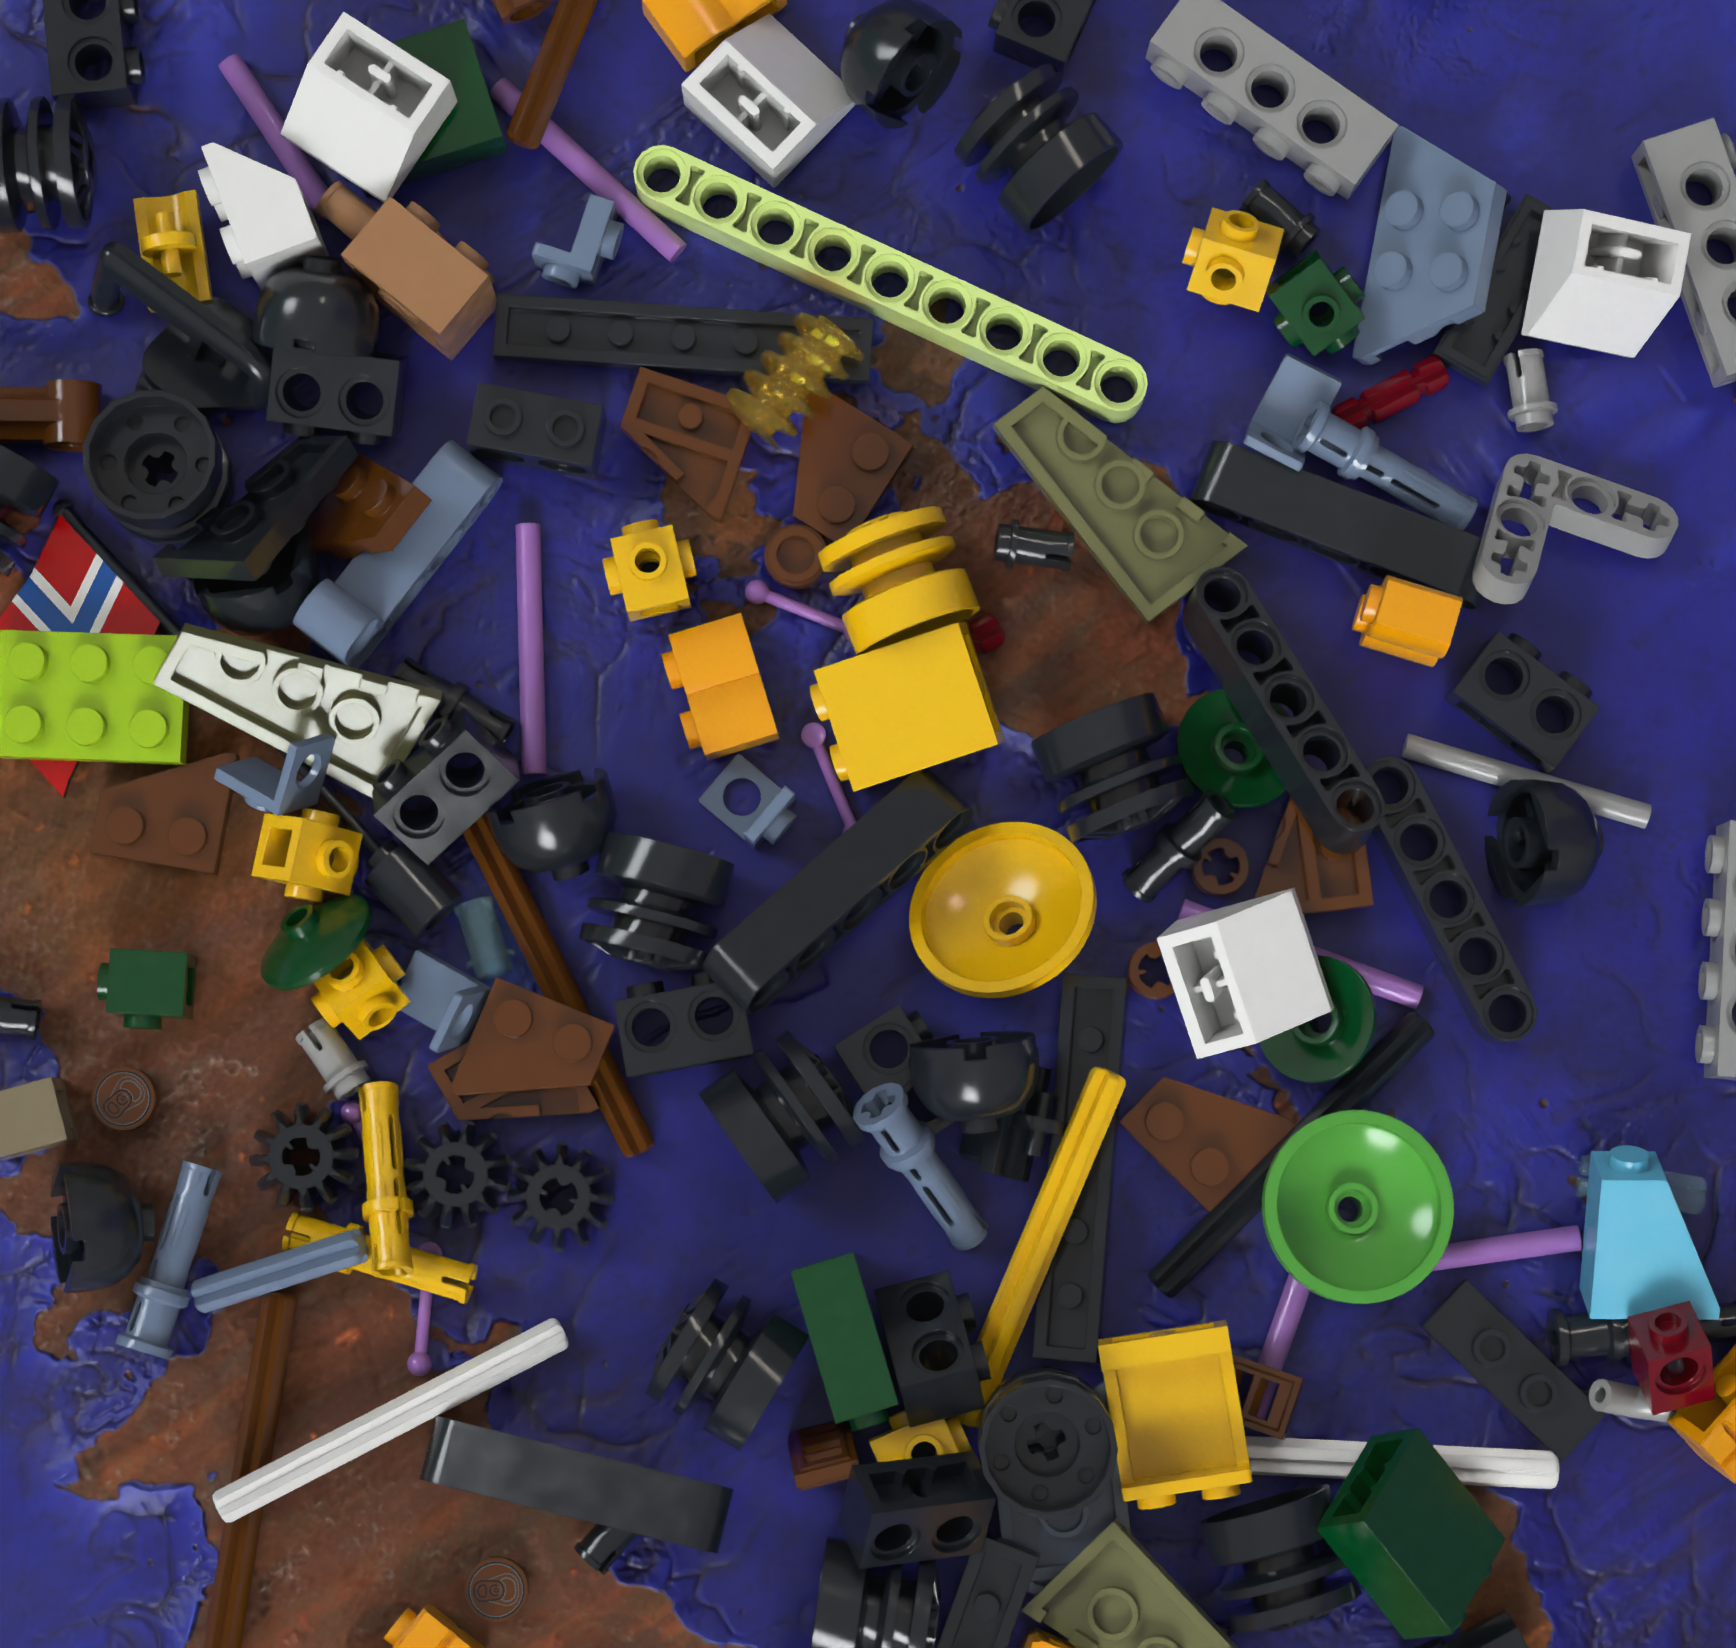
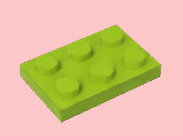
M0 630V758L186 765L189 702L153 684L155 676L174 644L177 635Z

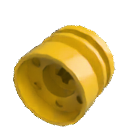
M930 506L908 512L898 511L880 516L855 527L846 536L826 546L818 553V559L823 572L833 573L848 570L829 583L833 596H847L862 593L864 596L863 601L857 603L842 615V621L856 656L957 622H962L979 611L980 606L965 569L953 568L936 572L934 570L933 564L939 562L955 550L952 536H939L927 539L946 526V520L941 507Z

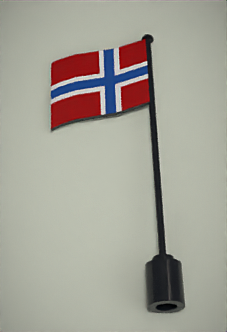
M60 499L55 502L52 507V515L57 521L31 575L0 616V630L157 635L162 625L170 635L178 636L182 628L72 511L74 502L69 499ZM275 748L286 759L287 753ZM29 759L61 796L66 798L70 782L80 761ZM303 762L297 773L304 779L311 768ZM323 782L320 792L321 799L336 815L340 816V819L351 831L363 834L361 842L373 854L366 863L371 872L367 876L365 884L416 939L431 932L456 909L464 896L433 862L427 865L404 843L399 845L393 839L382 846Z

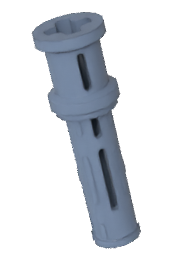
M1319 400L1312 406L1295 434L1292 443L1293 450L1300 454L1309 451L1337 467V474L1341 478L1354 481L1360 477L1433 520L1462 531L1466 528L1478 506L1476 498L1467 496L1429 474L1426 470L1417 467L1379 444L1380 438L1373 429L1368 426L1358 429L1330 412V405L1325 401Z
M885 1083L872 1088L856 1103L853 1110L854 1121L862 1131L871 1132L881 1146L880 1157L886 1166L895 1171L902 1172L907 1177L923 1203L946 1232L954 1248L964 1251L976 1247L987 1236L988 1232L986 1229L989 1228V1225L972 1205L963 1189L935 1152L934 1132L926 1122L917 1120L907 1106L908 1095L899 1084Z
M184 1160L146 1277L140 1276L139 1281L134 1283L132 1291L137 1294V1298L126 1331L118 1333L115 1341L118 1345L170 1360L173 1352L168 1344L180 1308L188 1307L190 1297H187L189 1290L184 1289L188 1273L201 1239L213 1196L223 1172Z

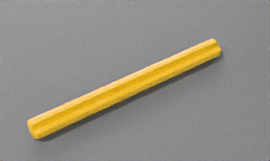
M1094 1067L1089 1072L976 1341H982L992 1378L980 1382L984 1403H986L997 1385L1002 1381L1125 1089L1126 1080L1111 1070ZM982 1409L956 1416L960 1424L978 1427Z

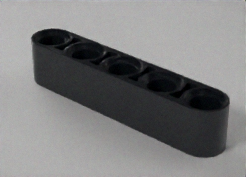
M1214 440L1211 442L1189 499L1200 509L1376 577L1385 579L1389 575L1462 597L1461 608L1468 610L1479 609L1483 596L1475 588L1472 581V572L1482 538L1302 469L1297 471L1273 458L1224 441Z
M1218 566L1208 569L1200 576L1183 609V622L1186 630L1317 840L1326 849L1334 853L1348 854L1356 852L1369 839L1385 813V801L1379 788L1249 582L1240 572L1230 567ZM1205 599H1216L1222 602L1227 607L1228 612H1218L1212 609ZM1246 650L1255 654L1260 659L1261 664L1255 665L1244 661L1239 656L1238 651ZM1278 702L1288 706L1293 712L1294 717H1283L1277 714L1272 708L1271 703ZM1303 755H1314L1320 758L1325 763L1327 771H1320L1310 767ZM1337 808H1348L1359 817L1361 824L1356 825L1346 822L1339 815Z
M1387 756L1375 760L1366 768L1370 776L1373 777L1374 774L1379 772L1390 773L1400 782L1402 791L1398 803L1385 804V813L1372 834L1472 1028L1480 1038L1493 1044H1505L1524 1038L1532 1031L1537 1020V1008L1534 998L1413 767L1403 759ZM1405 829H1419L1429 838L1431 847L1426 860H1412L1403 853L1400 846V838ZM1435 885H1448L1458 894L1460 905L1454 917H1442L1431 908L1429 901L1430 892ZM1468 940L1480 943L1487 950L1489 963L1485 972L1481 975L1467 972L1460 963V949L1463 943ZM1497 997H1503L1512 1001L1517 1008L1518 1022L1510 1032L1498 1030L1490 1021L1489 1007Z
M929 768L915 771L722 938L707 955L703 963V971L748 1015L760 1012L950 846L970 823L974 813L973 809Z
M439 1416L435 1417L420 1475V1480L717 1554L734 1491L732 1488Z

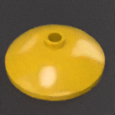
M1001 822L980 827L957 838L931 861L922 873L913 892L909 909V930L913 946L928 971L938 981L954 991L979 998H1004L1028 992L1060 974L1076 958L1085 945L1094 924L1097 908L1094 878L1079 850L1067 838L1050 828L1028 822ZM1023 924L1017 932L1006 935L1008 929L1013 925Z

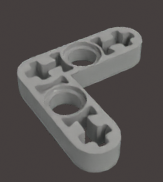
M1517 454L1508 460L1496 484L1472 572V581L1476 590L1492 602L1504 605L1514 604L1524 598L1537 572L1548 526L1636 557L1649 559L1657 558L1665 553L1679 526L1678 517L1671 506L1657 497L1537 455ZM1524 482L1531 485L1532 495L1529 500L1519 497ZM1572 499H1587L1598 506L1601 513H1587L1579 509ZM1615 513L1621 515L1619 520L1613 518ZM1501 521H1516L1524 525L1531 535H1515L1509 532ZM1643 524L1649 526V530L1643 527ZM1503 557L1513 559L1508 576L1500 572V562Z

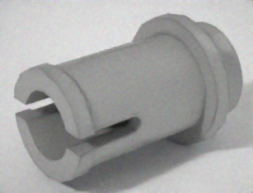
M1538 348L1518 350L1520 359H1516L1515 353L1512 352L1505 355L1503 363L1506 366L1513 406L1507 413L1508 419L1515 422L1518 432H1534L1553 426V415L1557 413L1558 405L1556 402L1550 401L1543 350Z
M324 1017L309 1025L312 1032L308 1033L306 1030H303L296 1036L295 1040L303 1047L325 1080L326 1084L323 1090L327 1095L333 1093L338 1101H343L356 1094L359 1087H363L364 1084L371 1081L365 1072L369 1067L367 1062L356 1059L337 1029H333Z

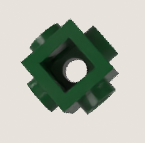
M1317 249L1267 286L1268 296L1281 312L1272 320L1293 349L1304 343L1313 356L1325 348L1329 354H1333L1349 344L1360 333L1356 325L1364 320L1365 317L1357 302L1366 295L1344 266L1333 272ZM1318 302L1328 303L1324 311L1319 313L1310 312L1314 304Z

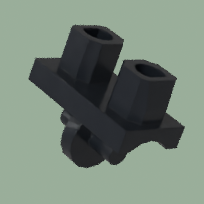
M1039 1067L1038 1081L1032 1097L1018 1112L999 1118V1130L986 1133H963L959 1150L961 1157L978 1164V1171L1028 1182L1033 1157L1041 1158L1046 1134L1063 1136L1066 1130V1123L1049 1119L1054 1098L1053 1094L1047 1093L1051 1070Z

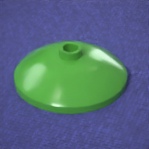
M1347 1110L1331 1113L1311 1121L1296 1131L1282 1145L1271 1162L1266 1175L1262 1194V1216L1266 1235L1274 1254L1285 1270L1297 1282L1313 1293L1329 1300L1347 1304H1371L1390 1300L1408 1292L1432 1272L1444 1254L1450 1239L1454 1219V1199L1446 1169L1438 1154L1422 1135L1409 1125L1389 1115L1367 1110ZM1343 1198L1352 1200L1356 1205L1357 1215L1352 1222L1343 1220L1339 1215L1338 1205Z

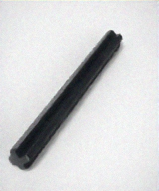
M1414 1011L1407 1013L1210 1213H1207L1149 1272L1148 1277L1152 1284L1163 1295L1169 1298L1175 1297L1262 1210V1194L1266 1175L1271 1162L1282 1145L1301 1127L1315 1119L1339 1111L1361 1110L1433 1038L1435 1032L1430 1024Z

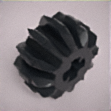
M299 1102L294 1110L295 1125L292 1124L283 1111L276 1110L271 1113V1118L280 1133L276 1136L262 1129H258L255 1132L254 1138L258 1142L270 1146L269 1155H251L249 1163L251 1166L257 1167L270 1166L272 1170L261 1177L256 1183L259 1190L267 1191L280 1182L283 1183L276 1196V1205L282 1208L288 1207L299 1189V1204L302 1211L312 1212L315 1210L316 1205L315 1189L319 1191L322 1198L328 1204H335L340 1198L330 1181L334 1178L343 1184H354L356 1176L352 1172L339 1167L341 1160L354 1161L359 1159L361 1151L359 1148L352 1147L340 1149L338 1143L353 1133L354 1130L350 1124H341L328 1132L334 1119L335 1111L333 1109L323 1107L312 1124L309 1104ZM305 1139L307 1140L308 1148L319 1150L320 1152L319 1164H309L313 1172L304 1175L302 1166L291 1164L290 1160L291 1151H300L301 1147L297 1143Z
M471 1121L464 1122L459 1142H456L453 1129L448 1122L439 1123L438 1135L442 1145L438 1147L430 1138L420 1135L415 1142L429 1157L426 1162L417 1158H406L404 1162L406 1169L423 1172V1180L410 1182L405 1185L406 1194L418 1195L428 1191L430 1196L420 1204L417 1210L418 1214L422 1217H428L440 1204H443L440 1216V1226L442 1228L451 1229L453 1227L458 1207H461L463 1219L467 1227H477L479 1225V1216L474 1204L479 1202L487 1212L496 1215L501 1210V1206L487 1194L490 1188L498 1191L508 1192L513 1186V1183L507 1179L493 1178V1170L506 1168L512 1164L511 1156L503 1154L489 1159L486 1155L497 1145L499 1137L495 1133L490 1132L481 1139L476 1147L473 1146L477 1128L476 1123ZM462 1156L466 1158L465 1169L474 1172V1180L471 1186L461 1184L463 1192L456 1194L451 1191L452 1181L443 1178V1169L446 1164L456 1166L454 1158Z
M558 1142L556 1145L555 1165L550 1164L542 1148L537 1147L533 1149L531 1156L540 1171L534 1174L528 1168L516 1165L512 1173L518 1179L529 1183L527 1191L511 1189L506 1191L505 1196L506 1200L511 1202L527 1201L528 1209L520 1211L511 1217L510 1220L513 1226L524 1225L535 1218L538 1223L528 1237V1242L533 1245H538L544 1239L548 1229L552 1228V1247L555 1252H563L567 1244L566 1229L571 1228L574 1238L580 1246L588 1245L591 1242L590 1236L582 1222L587 1219L594 1226L605 1229L609 1224V1220L604 1215L592 1210L594 1202L606 1205L616 1202L615 1193H594L593 1185L606 1181L611 1176L609 1169L603 1167L595 1170L588 1176L583 1172L592 1161L594 1155L589 1149H583L578 1154L573 1166H568L570 1150L566 1142ZM556 1179L562 1186L574 1185L576 1187L578 1198L570 1199V1202L575 1204V1207L568 1214H564L560 1208L548 1209L546 1207L544 1194L552 1195V1192L546 1188Z

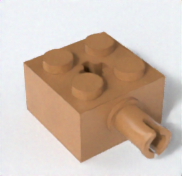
M340 180L331 185L320 198L315 208L316 213L321 217L324 216L352 239V242L341 253L350 273L360 277L372 289L375 300L452 361L496 309L497 296L492 286L495 279L487 271L490 266L489 263L463 241H460L455 248L450 245L443 235L438 232V229L441 227L438 221L413 201L404 208L390 196L379 210L376 211L350 191Z

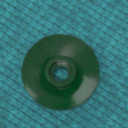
M1224 689L1215 690L1202 696L1187 710L1178 728L1176 752L1180 755L1183 762L1181 765L1183 773L1201 794L1207 789H1213L1223 795L1235 808H1252L1267 804L1277 799L1286 791V788ZM1277 702L1271 703L1272 708L1277 714L1283 717H1290ZM1235 749L1239 751L1243 756L1244 762L1238 764L1230 761L1224 755V750Z
M350 893V896L335 895L322 900V904H302L291 910L282 920L281 930L268 946L261 961L260 972L264 981L275 990H293L306 986L331 972L356 949L366 935L372 919L370 905L362 896Z
M1317 955L1334 1005V1009L1330 1012L1332 1022L1328 1031L1325 1033L1319 1031V1017L1259 1042L1264 1055L1278 1071L1302 1082H1328L1351 1071L1367 1053L1376 1029V1004L1368 983L1351 965L1329 956Z

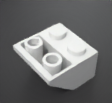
M343 12L307 64L280 134L301 150L384 203L390 196H394L458 101L449 79Z
M770 13L726 38L681 84L684 105L773 188L856 105L847 95L842 80Z
M214 142L201 146L208 167L198 170V174L211 206L215 207L221 222L229 220L230 225L220 228V233L233 265H237L242 279L253 276L262 290L268 279L281 269L303 266L304 255L329 256L312 209L295 178Z
M1586 209L1544 210L1521 335L1634 358L1680 297L1692 233Z
M1295 888L1176 920L1157 937L1197 1059L1259 1043L1334 1009Z

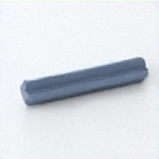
M353 1229L194 1280L191 1284V1294L197 1310L207 1313L365 1263L369 1258V1249L366 1245L364 1234L358 1229Z

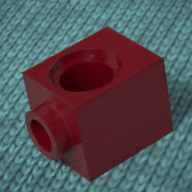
M1690 1301L1627 1317L1632 1371L1652 1415L1715 1400L1711 1344Z

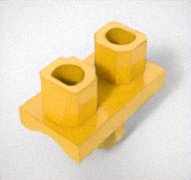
M196 190L183 191L164 197L133 199L141 258L204 305L214 304L199 196ZM148 307V309H149V311H150L151 313H156V312H154L152 309H150V308Z

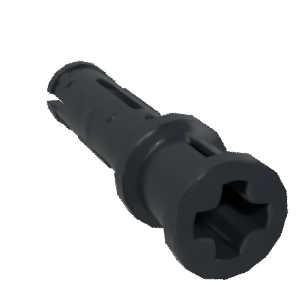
M1736 1300L1731 1303L1719 1304V1320H1699L1710 1343L1736 1341V1324L1721 1325L1722 1320L1736 1319ZM1553 1308L1548 1311L1546 1325L1550 1356L1556 1367L1566 1366L1572 1358L1606 1356L1607 1360L1614 1362L1628 1356L1630 1341L1627 1319H1590L1588 1312L1565 1314L1561 1308Z

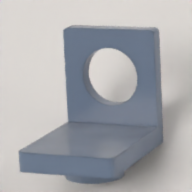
M1290 353L1285 354L1248 424L1243 443L1300 471L1305 462L1306 452L1300 454L1292 449L1295 434L1303 419L1317 401L1323 400L1331 405L1341 387V379Z
M326 733L291 743L282 771L258 757H250L217 766L214 779L244 796V801L252 808L264 812H272L277 816L317 805L336 738ZM311 754H314V762L308 775L301 782L296 780L297 772L303 761Z
M740 754L733 758L699 798V803L755 850L764 839L774 845L797 817L790 810L796 803L795 793L786 785L782 789ZM738 779H746L753 782L761 793V801L758 808L745 816L731 813L723 801L726 787Z
M424 949L416 950L406 969V975L403 976L399 984L411 1002L400 1011L436 1031L429 1046L431 1050L439 1053L459 1047L468 1042L491 987Z

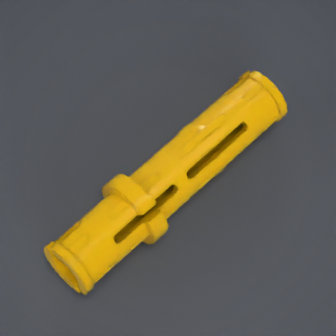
M389 1081L366 1083L363 1087L358 1088L367 1184V1201L362 1204L363 1220L369 1223L372 1248V1275L378 1278H397L413 1272L409 1241V1219L414 1216L413 1200L407 1198L404 1179L402 1132L399 1117V1085Z
M294 1211L291 1214L285 1229L294 1232L290 1236L283 1235V1251L339 1233L358 1229L365 1236L366 1245L369 1249V1258L365 1263L337 1272L348 1275L353 1270L372 1275L371 1235L365 1233L364 1226L349 1223L345 1228L302 1215L301 1212ZM410 1247L413 1272L402 1277L383 1278L457 1300L459 1303L466 1305L474 1288L473 1285L466 1283H470V1280H476L478 1265L473 1263L467 1264Z

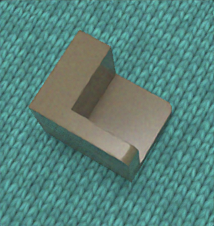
M48 1077L0 1091L1 1161L79 1141L64 1079Z

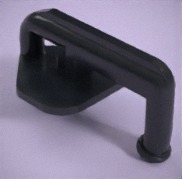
M109 242L102 248L92 280L91 294L88 297L87 304L90 311L101 317H110L118 314L125 306V297L120 291V287H122L169 322V325L147 347L142 358V373L152 388L185 398L200 412L261 410L268 406L272 362L267 357L265 346L252 341L254 325L252 319L229 302L217 297H213L214 304L204 305L121 243Z

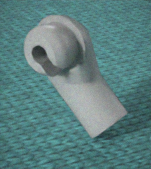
M1598 1379L1591 1385L1589 1390L1590 1405L1599 1412L1668 1423L1667 1420L1676 1413V1410L1652 1415L1640 1386Z

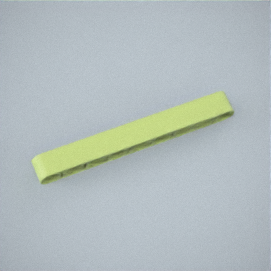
M666 145L652 146L643 151L635 162L633 173L638 199L657 216L1035 390H1039L1044 386L1064 403L1100 420L1110 423L1126 422L1134 417L1141 408L1148 386L1147 376L1142 366L1129 356L674 147ZM658 169L672 170L680 177L675 188L668 192L653 191L647 186L646 181L651 173ZM720 194L729 196L737 204L736 209L729 216L717 219L710 217L703 211V205L710 197ZM778 220L787 223L794 232L785 243L773 245L761 239L759 231L768 222ZM832 246L842 248L848 253L850 261L840 270H825L815 260L818 253L824 248ZM888 272L896 273L905 280L907 288L896 297L881 296L872 286L877 276ZM948 298L959 303L964 314L954 323H940L930 314V306L939 299ZM1005 324L1018 332L1021 341L1012 349L1000 350L989 343L986 333L995 325ZM1061 350L1068 352L1077 362V369L1068 376L1060 377L1053 375L1046 369L1043 362L1044 357L1052 351ZM1109 377H1122L1130 382L1134 390V396L1126 402H1112L1104 396L1100 384Z

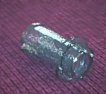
M492 896L476 898L454 908L471 958L466 963L467 970L475 971L478 981L495 979L514 970L511 960L516 957L514 949H507Z

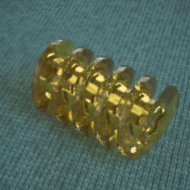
M799 312L794 317L793 322L800 336L786 331H782L778 335L776 340L783 355L769 350H765L761 354L759 359L767 375L753 369H748L744 373L743 379L751 394L736 388H731L726 394L728 403L741 421L766 443L779 451L781 449L773 436L776 431L794 438L798 434L790 415L796 412L810 419L815 415L807 396L812 393L826 400L832 396L823 378L827 374L843 381L849 377L840 359L844 355L859 362L866 358L850 337L829 319L819 314H816V317L807 313Z

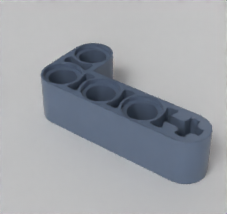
M454 440L445 443L412 483L432 501L395 549L376 554L366 551L354 557L335 582L326 578L313 589L298 609L293 619V624L303 635L341 664L359 668L488 506L499 490L503 477Z

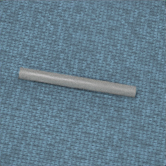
M1409 733L1403 746L1401 758L1496 786H1502L1509 780L1537 779L1563 783L1576 790L1587 801L1595 815L1639 828H1646L1651 815V804Z

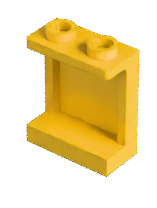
M966 621L957 622L813 670L817 680L816 684L810 685L813 705L822 722L830 719L837 740V744L830 746L832 762L840 781L850 780L853 792L1005 742Z
M1221 1320L1098 1339V1351L1104 1375L1109 1413L1114 1425L1118 1447L1117 1462L1123 1501L1137 1500L1138 1509L1146 1510L1176 1504L1175 1494L1201 1490L1202 1499L1204 1500L1222 1499L1241 1494L1240 1484L1253 1482L1227 1321Z

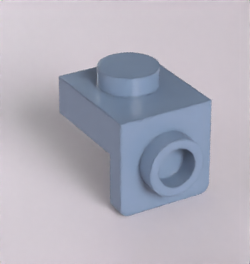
M590 194L571 252L535 242L531 255L535 267L543 270L542 278L556 285L576 289L579 282L595 286L604 257L614 260L624 231V224L616 222L618 215L614 201Z

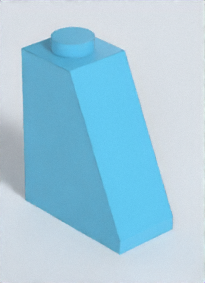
M1631 1145L1617 1146L1610 1151H1591L1579 1286L1589 1318L1627 1319L1628 1316L1690 1301L1699 1320H1719V1304L1656 1152L1646 1151Z

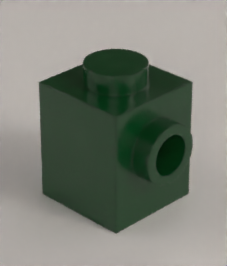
M110 948L109 963L102 962L98 971V999L106 1001V1013L124 1016V1028L162 1030V1018L193 1020L197 956L188 952Z

